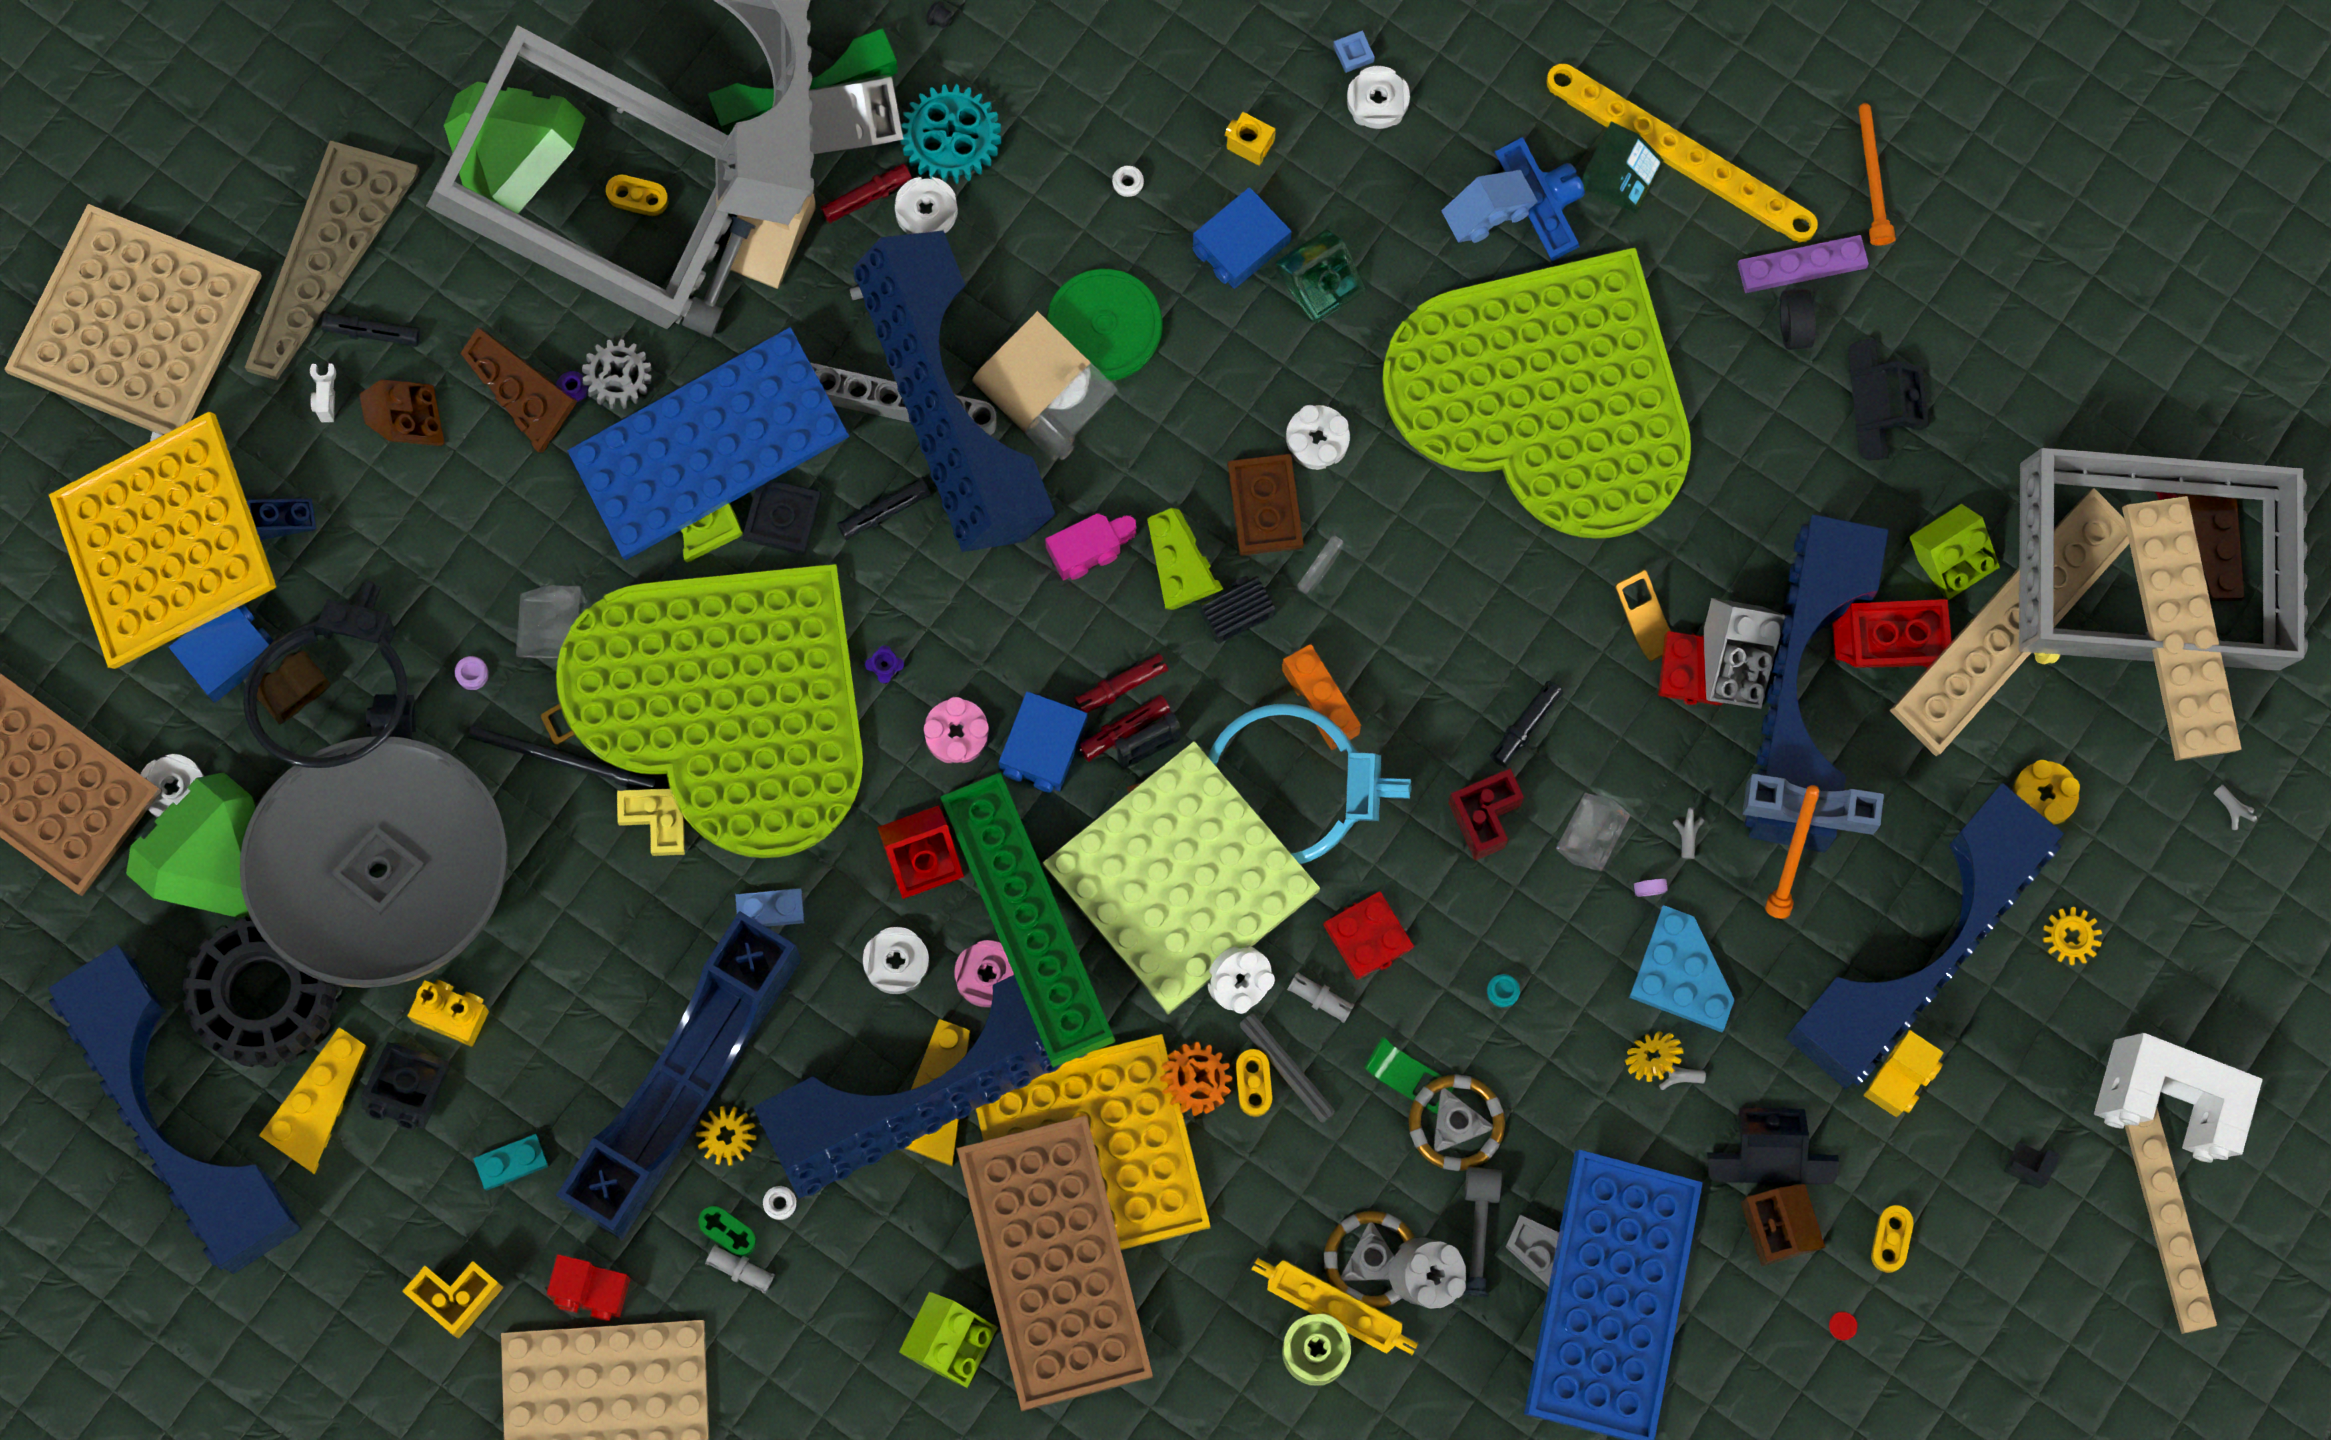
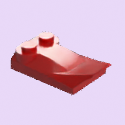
M1948 599L1851 603L1847 611L1838 620L1833 622L1836 660L1844 661L1855 668L1924 666L1928 668L1952 642Z

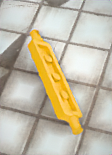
M1258 1257L1252 1267V1271L1269 1279L1268 1291L1311 1314L1332 1316L1345 1327L1347 1333L1386 1354L1396 1346L1412 1356L1419 1344L1401 1334V1321L1284 1259L1274 1267Z

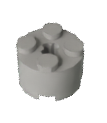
M1412 1238L1398 1247L1401 1249L1395 1255L1394 1261L1389 1264V1280L1394 1292L1405 1301L1430 1309L1443 1308L1463 1295L1466 1289V1266L1457 1248L1428 1238Z

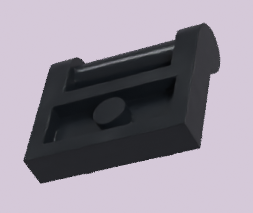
M1172 711L1164 715L1163 720L1126 739L1121 737L1114 741L1117 748V760L1123 770L1180 741L1181 727Z

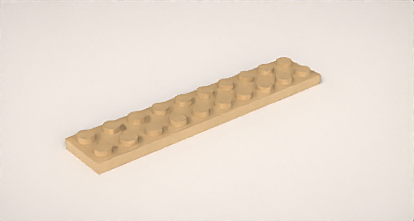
M2095 488L2089 490L2054 528L2053 628L2129 544L2125 519ZM2019 568L1889 710L1935 756L1944 751L2031 654V652H2019Z

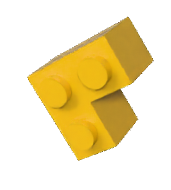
M1909 1030L1898 1041L1863 1096L1896 1118L1903 1111L1909 1113L1919 1099V1096L1915 1094L1921 1084L1927 1086L1942 1068L1943 1064L1939 1062V1059L1944 1052Z
M472 1261L451 1286L445 1283L428 1267L424 1266L402 1292L459 1339L504 1287Z

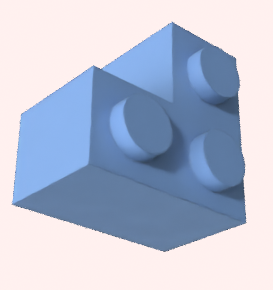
M1516 170L1477 177L1441 211L1458 243L1470 240L1476 243L1485 239L1489 235L1488 231L1493 226L1507 220L1518 222L1529 215L1528 210L1538 201L1522 171Z

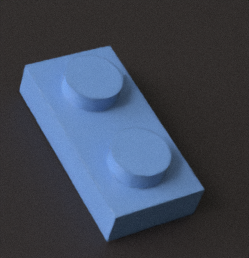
M801 888L735 894L737 913L741 911L765 927L804 923Z

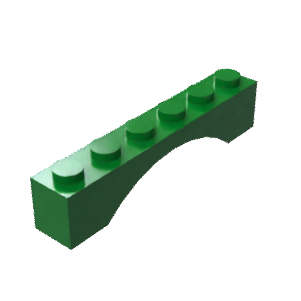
M883 28L853 39L847 51L832 67L812 79L809 90L883 75L893 77L894 74H897V60ZM736 83L709 93L710 106L721 132L729 136L737 122L751 120L769 111L773 106L774 88H756Z

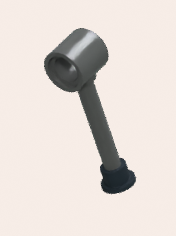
M732 216L734 222L729 231L732 235L704 300L694 296L691 307L682 323V326L710 338L713 337L724 311L723 308L715 304L743 239H747L751 228L755 229L756 227L735 216Z
M1467 1167L1465 1200L1475 1202L1470 1277H1466V1289L1463 1295L1489 1296V1293L1485 1292L1486 1279L1483 1278L1488 1203H1499L1502 1172L1498 1169Z

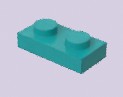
M537 1134L473 1158L486 1191L549 1167Z

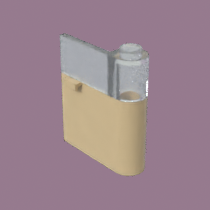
M1038 311L978 370L972 380L1052 460L1057 458L1063 460L1073 451L1075 447L1072 444L1075 439L1074 434L1118 391Z

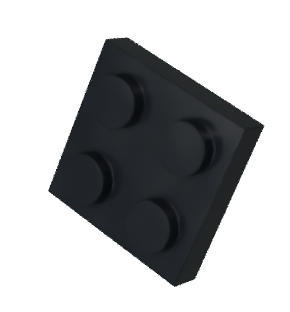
M772 480L756 488L742 536L743 541L806 555L822 497L821 492Z

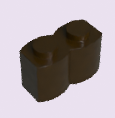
M303 650L299 653H290L281 661V667L273 673L266 672L258 688L257 699L280 725L297 714L306 704L318 698L331 685L325 675Z

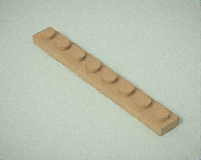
M2156 1107L2153 1120L2140 1122L2137 1126L2125 1125L2181 1334L2212 1328L2217 1326Z

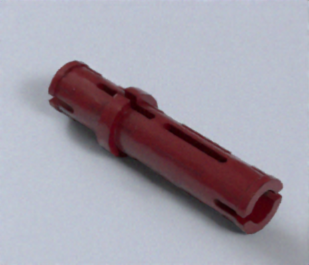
M902 163L880 176L878 174L872 176L871 181L838 197L832 202L820 206L827 222L832 224L843 216L858 210L880 197L883 199L888 197V193L904 185L912 177L905 164Z
M1157 653L1155 656L1108 681L1105 679L1099 681L1097 687L1073 698L1076 706L1089 701L1088 704L1080 707L1078 710L1088 713L1105 703L1110 705L1116 701V697L1162 673L1168 672L1166 663L1156 668L1152 667L1164 660L1163 657Z
M1159 694L1150 702L1132 711L1112 725L1106 724L1102 726V731L1078 744L1079 750L1084 758L1090 762L1108 749H1116L1115 740L1121 737L1126 739L1171 712L1170 707L1163 696Z

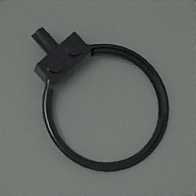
M363 582L354 605L327 599L319 620L299 626L281 635L260 654L253 664L244 689L243 704L246 721L260 745L278 759L306 768L341 766L358 760L372 752L388 738L397 726L406 705L408 692L407 676L398 654L390 645L395 629L389 614L373 610L381 592V587L376 586L374 582ZM333 632L377 643L382 658L388 663L394 673L397 693L395 707L388 723L369 744L349 755L344 753L338 756L323 758L306 757L282 748L265 733L257 714V692L262 677L276 659L300 646L319 641L317 635H324V638L331 639Z

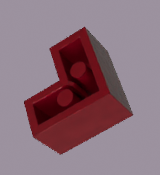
M1511 768L1453 792L1450 795L1448 804L1475 861L1504 849L1508 841L1497 816L1521 807L1524 799Z

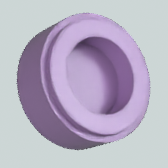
M468 656L457 663L455 677L463 688L477 690L487 682L489 671L482 659Z
M1666 879L1634 883L1635 895L1637 897L1658 895L1668 891Z

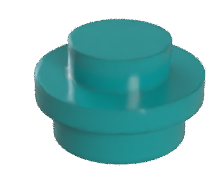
M1497 975L1490 980L1487 986L1489 1000L1498 1007L1513 1005L1520 995L1519 984L1510 975Z

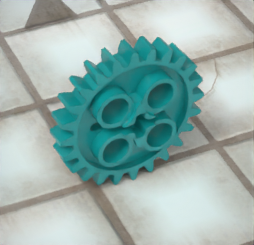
M944 84L942 86V93L939 94L932 87L930 88L931 97L929 98L920 93V105L910 102L912 113L904 112V121L907 123L901 124L903 140H900L901 145H906L903 148L904 156H911L909 158L910 166L919 164V174L922 175L928 170L930 179L941 175L942 180L947 182L948 177L953 176L956 184L959 183L960 175H964L970 181L971 171L973 170L981 175V164L991 166L992 163L989 155L997 156L998 148L995 145L1001 144V136L997 135L1001 132V124L995 123L998 120L997 112L990 113L992 110L991 102L982 104L983 96L981 93L972 98L970 87L966 89L964 94L960 93L958 84L955 85L953 92H948L947 86ZM935 114H941L945 117L939 122L930 119ZM965 118L976 120L972 125H963L961 123ZM949 131H953L952 137H947ZM930 143L940 145L939 149L935 151H930L925 147ZM965 146L972 149L968 154L956 152L958 148Z

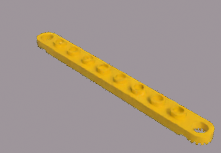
M1557 64L1550 69L1547 76L1549 91L1567 101L1572 107L1633 144H1636L1639 139L1656 158L1777 232L1780 231L1792 241H1798V243L1806 242L1814 236L1818 222L1815 215L1809 210L1568 64ZM1560 73L1568 75L1571 83L1568 86L1561 87L1555 83L1554 77L1557 74L1560 75ZM1795 219L1806 220L1810 226L1809 230L1806 232L1796 231L1793 227Z

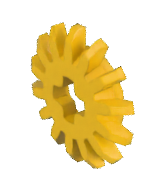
M2071 907L2070 915L2066 916L2062 908L2058 910L2059 920L2053 915L2049 917L2054 926H2044L2043 930L2051 933V937L2043 938V942H2053L2054 946L2048 950V953L2052 954L2058 950L2060 952L2057 959L2058 962H2062L2066 955L2068 956L2069 964L2073 966L2075 965V957H2078L2082 964L2087 962L2084 956L2085 953L2093 958L2096 956L2091 947H2101L2102 942L2094 940V936L2101 935L2102 932L2101 930L2093 931L2091 926L2097 923L2095 918L2089 922L2085 920L2088 914L2087 911L2084 910L2079 917L2076 916V907ZM2069 928L2072 932L2075 930L2079 931L2080 935L2077 938L2079 944L2075 945L2073 942L2067 944L2064 938L2067 936L2065 929Z
M1661 1031L1655 1034L1654 1040H1651L1650 1034H1645V1044L1639 1040L1634 1042L1640 1049L1631 1048L1627 1051L1628 1055H1633L1625 1060L1626 1065L1632 1064L1628 1072L1632 1074L1637 1071L1635 1078L1638 1080L1643 1075H1647V1082H1652L1653 1076H1658L1659 1080L1663 1079V1073L1667 1071L1672 1074L1675 1071L1672 1068L1673 1063L1680 1064L1682 1061L1675 1056L1683 1054V1048L1676 1047L1681 1044L1680 1040H1671L1674 1037L1671 1033L1666 1034L1662 1038L1663 1033ZM1658 1049L1661 1057L1659 1059L1653 1058L1649 1061L1647 1054L1649 1052L1654 1053Z
M721 1106V1116L718 1117L715 1116L712 1110L709 1111L708 1114L712 1121L709 1123L701 1120L699 1123L706 1127V1131L696 1132V1137H705V1141L698 1145L699 1150L708 1147L709 1150L704 1157L708 1160L713 1154L717 1155L715 1161L717 1165H720L722 1157L727 1158L728 1166L733 1165L732 1157L737 1155L740 1161H743L745 1158L741 1151L745 1149L752 1152L753 1150L747 1144V1141L756 1140V1135L748 1134V1130L754 1128L755 1125L754 1123L744 1124L743 1121L749 1116L746 1112L739 1118L736 1117L738 1110L736 1107L732 1108L730 1115H726L725 1106ZM725 1126L729 1131L735 1130L736 1135L731 1137L732 1143L728 1145L724 1141L718 1142L717 1136L721 1134L720 1128Z

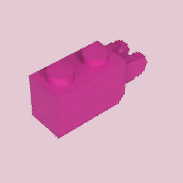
M1095 514L1045 538L1046 549L1062 580L1064 581L1070 577L1072 580L1078 579L1088 573V568L1097 564L1104 566L1113 562L1117 558V554H1120V545L1135 538L1136 520L1131 515H1126L1108 522L1106 516Z

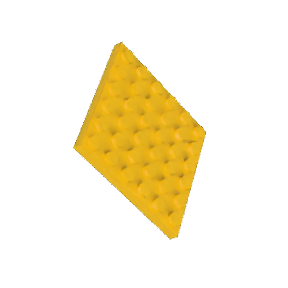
M207 412L49 494L108 668L116 669L277 587L216 414L212 412Z
M1162 1034L1092 1051L1082 1058H1075L1062 1064L1055 1072L1045 1073L1033 1079L1023 1088L1014 1089L1002 1095L994 1103L984 1104L976 1108L983 1142L1087 1115L1121 1250L1211 1227L1183 1115L1180 1112V1103L1171 1105L1172 1094H1163L1162 1092L1168 1087L1166 1082L1160 1081V1077L1168 1073L1162 1068V1064L1169 1061Z

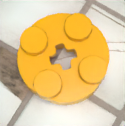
M2046 760L2036 761L2034 764L2024 768L2017 776L2012 788L2016 795L2053 825L2064 822L2074 812L2079 801L2080 784L2078 780L2064 766ZM2038 787H2049L2054 795L2053 800L2051 798L2045 801L2041 800V792L2038 791Z

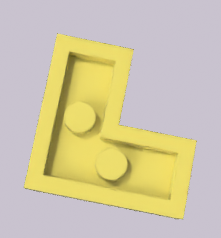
M670 789L617 791V818L619 826L650 824L652 856L685 855L684 816L678 809Z

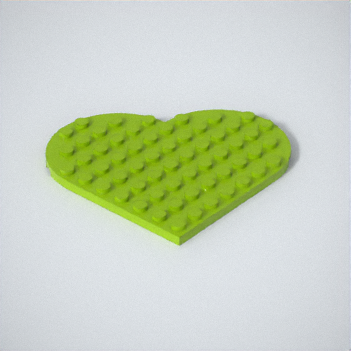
M1636 248L1440 294L1418 306L1417 310L1400 324L1390 341L1383 366V394L1388 412L1401 435L1416 450L1441 465L1472 472L1502 469L1506 481L1518 501L1528 512L1547 526L1560 532L1583 538L1621 536L1638 530L1652 522L1666 510L1678 494L1684 482L1690 461V431Z
M836 564L631 585L603 596V599L596 602L589 609L586 608L570 627V631L560 649L556 672L559 704L569 727L592 753L616 767L637 773L667 774L669 787L678 809L688 823L704 838L727 851L739 855L757 858L782 857L801 852L819 843L831 834L846 817L855 801L860 786L863 756Z

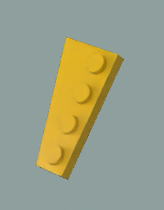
M941 1019L938 1020L911 1090L942 1076L968 1053L970 1030ZM959 1119L943 1125L940 1130L933 1134H926L912 1141L905 1149L953 1167Z
M339 1027L259 1136L315 1175L319 1166V1159L324 1148L327 1147L332 1128L337 1117L340 1116L349 1088L353 1085L368 1047Z

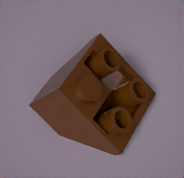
M381 379L359 394L365 424L388 441L434 446L445 444L433 385Z

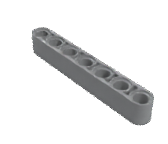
M811 363L821 383L824 381H833L835 383L832 389L825 390L833 406L910 422L909 414L898 392V386L895 381ZM857 387L866 390V393L861 397H854L850 394ZM888 394L897 397V400L891 404H885L881 401ZM955 395L961 406L973 420L979 415H986L990 418L987 424L979 426L991 436L995 432L997 425L994 407L985 401Z

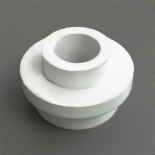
M1123 166L1114 173L1112 183L1118 194L1130 197L1142 190L1144 178L1141 171L1136 167ZM1125 179H1131L1134 183L1131 186H1125L1122 182Z
M773 1187L766 1192L763 1198V1208L767 1215L773 1219H786L796 1209V1197L787 1187ZM777 1198H784L786 1205L782 1209H776L774 1201Z

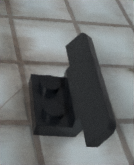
M1867 339L1853 343L1848 350L1859 454L1863 459L1870 461L1889 459L1885 429L1902 426L1922 430L1929 427L1922 367L1900 361L1878 365L1876 340Z
M1739 1108L1737 1118L1741 1139L1740 1152H1707L1708 1175L1714 1182L1831 1184L1837 1178L1839 1166L1838 1155L1808 1154L1809 1131L1805 1109Z

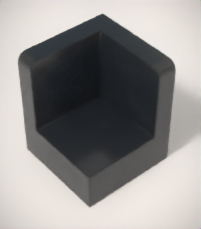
M2019 1142L2016 1144L2004 1172L2041 1189L2047 1185L2060 1155L2049 1149L2041 1153Z

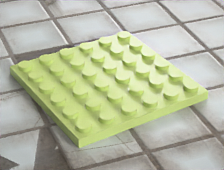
M1192 742L1043 862L1044 868L1167 1014H1170L1211 980L1212 974L1209 973L1211 966L1222 952L1232 947H1238L1239 949L1247 948L1246 946L1252 947L1320 891V887L1195 742Z

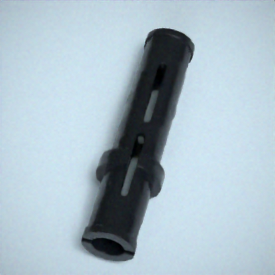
M325 312L322 320V332L349 335L350 339L358 340L361 337L418 347L420 340V327L415 328L362 319L361 315L357 314L350 317Z
M920 478L913 484L871 506L867 504L862 506L861 511L841 522H837V526L847 541L849 538L870 527L872 529L879 527V522L903 511L926 497H930V491L923 479Z
M1546 681L1513 726H1509L1505 730L1506 735L1490 754L1491 759L1495 763L1507 768L1521 747H1526L1532 732L1548 714L1555 702L1563 695V690L1553 682L1551 684V681Z

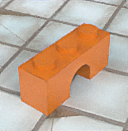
M1310 644L1283 659L1282 671L1297 696L1302 695L1310 709L1332 720L1342 729L1349 740L1358 736L1361 724L1313 646ZM1316 725L1331 750L1337 748L1338 746L1322 728Z

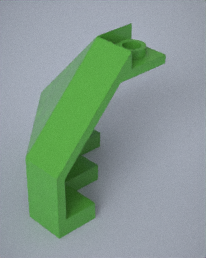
M475 82L456 94L444 123L452 153L487 83ZM510 87L507 88V91L500 90L459 171L463 186L518 214L574 150L586 117L564 97L551 95L550 99L535 97L532 91Z
M224 772L198 777L187 787L190 792L177 805L173 802L154 821L157 826L145 839L140 836L131 845L126 874L154 899L237 918L244 916L249 918V912L241 890L240 855L247 826L256 809L253 798Z

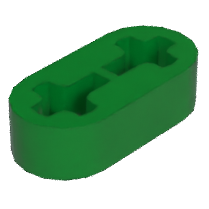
M710 1206L701 1212L698 1220L699 1227L711 1240L738 1257H746L754 1251L756 1237L749 1227L717 1206ZM717 1214L721 1215L719 1221L726 1227L725 1231L722 1232L716 1227L708 1230L709 1224L706 1218L709 1215L711 1217H715ZM731 1231L740 1237L744 1233L748 1234L746 1240L749 1246L747 1248L740 1246L738 1250L734 1249L736 1243L728 1235Z

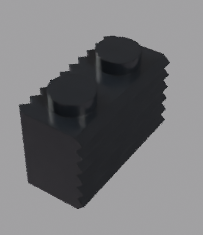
M1248 576L1241 577L1231 584L1232 589L1222 594L1219 591L1202 599L1203 603L1200 604V613L1217 644H1221L1223 641L1274 617L1275 607L1258 576L1249 579Z

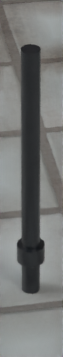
M471 726L468 738L612 779L615 780L617 785L624 787L633 785L646 790L656 789L657 779L634 773L633 771L617 768L479 727Z

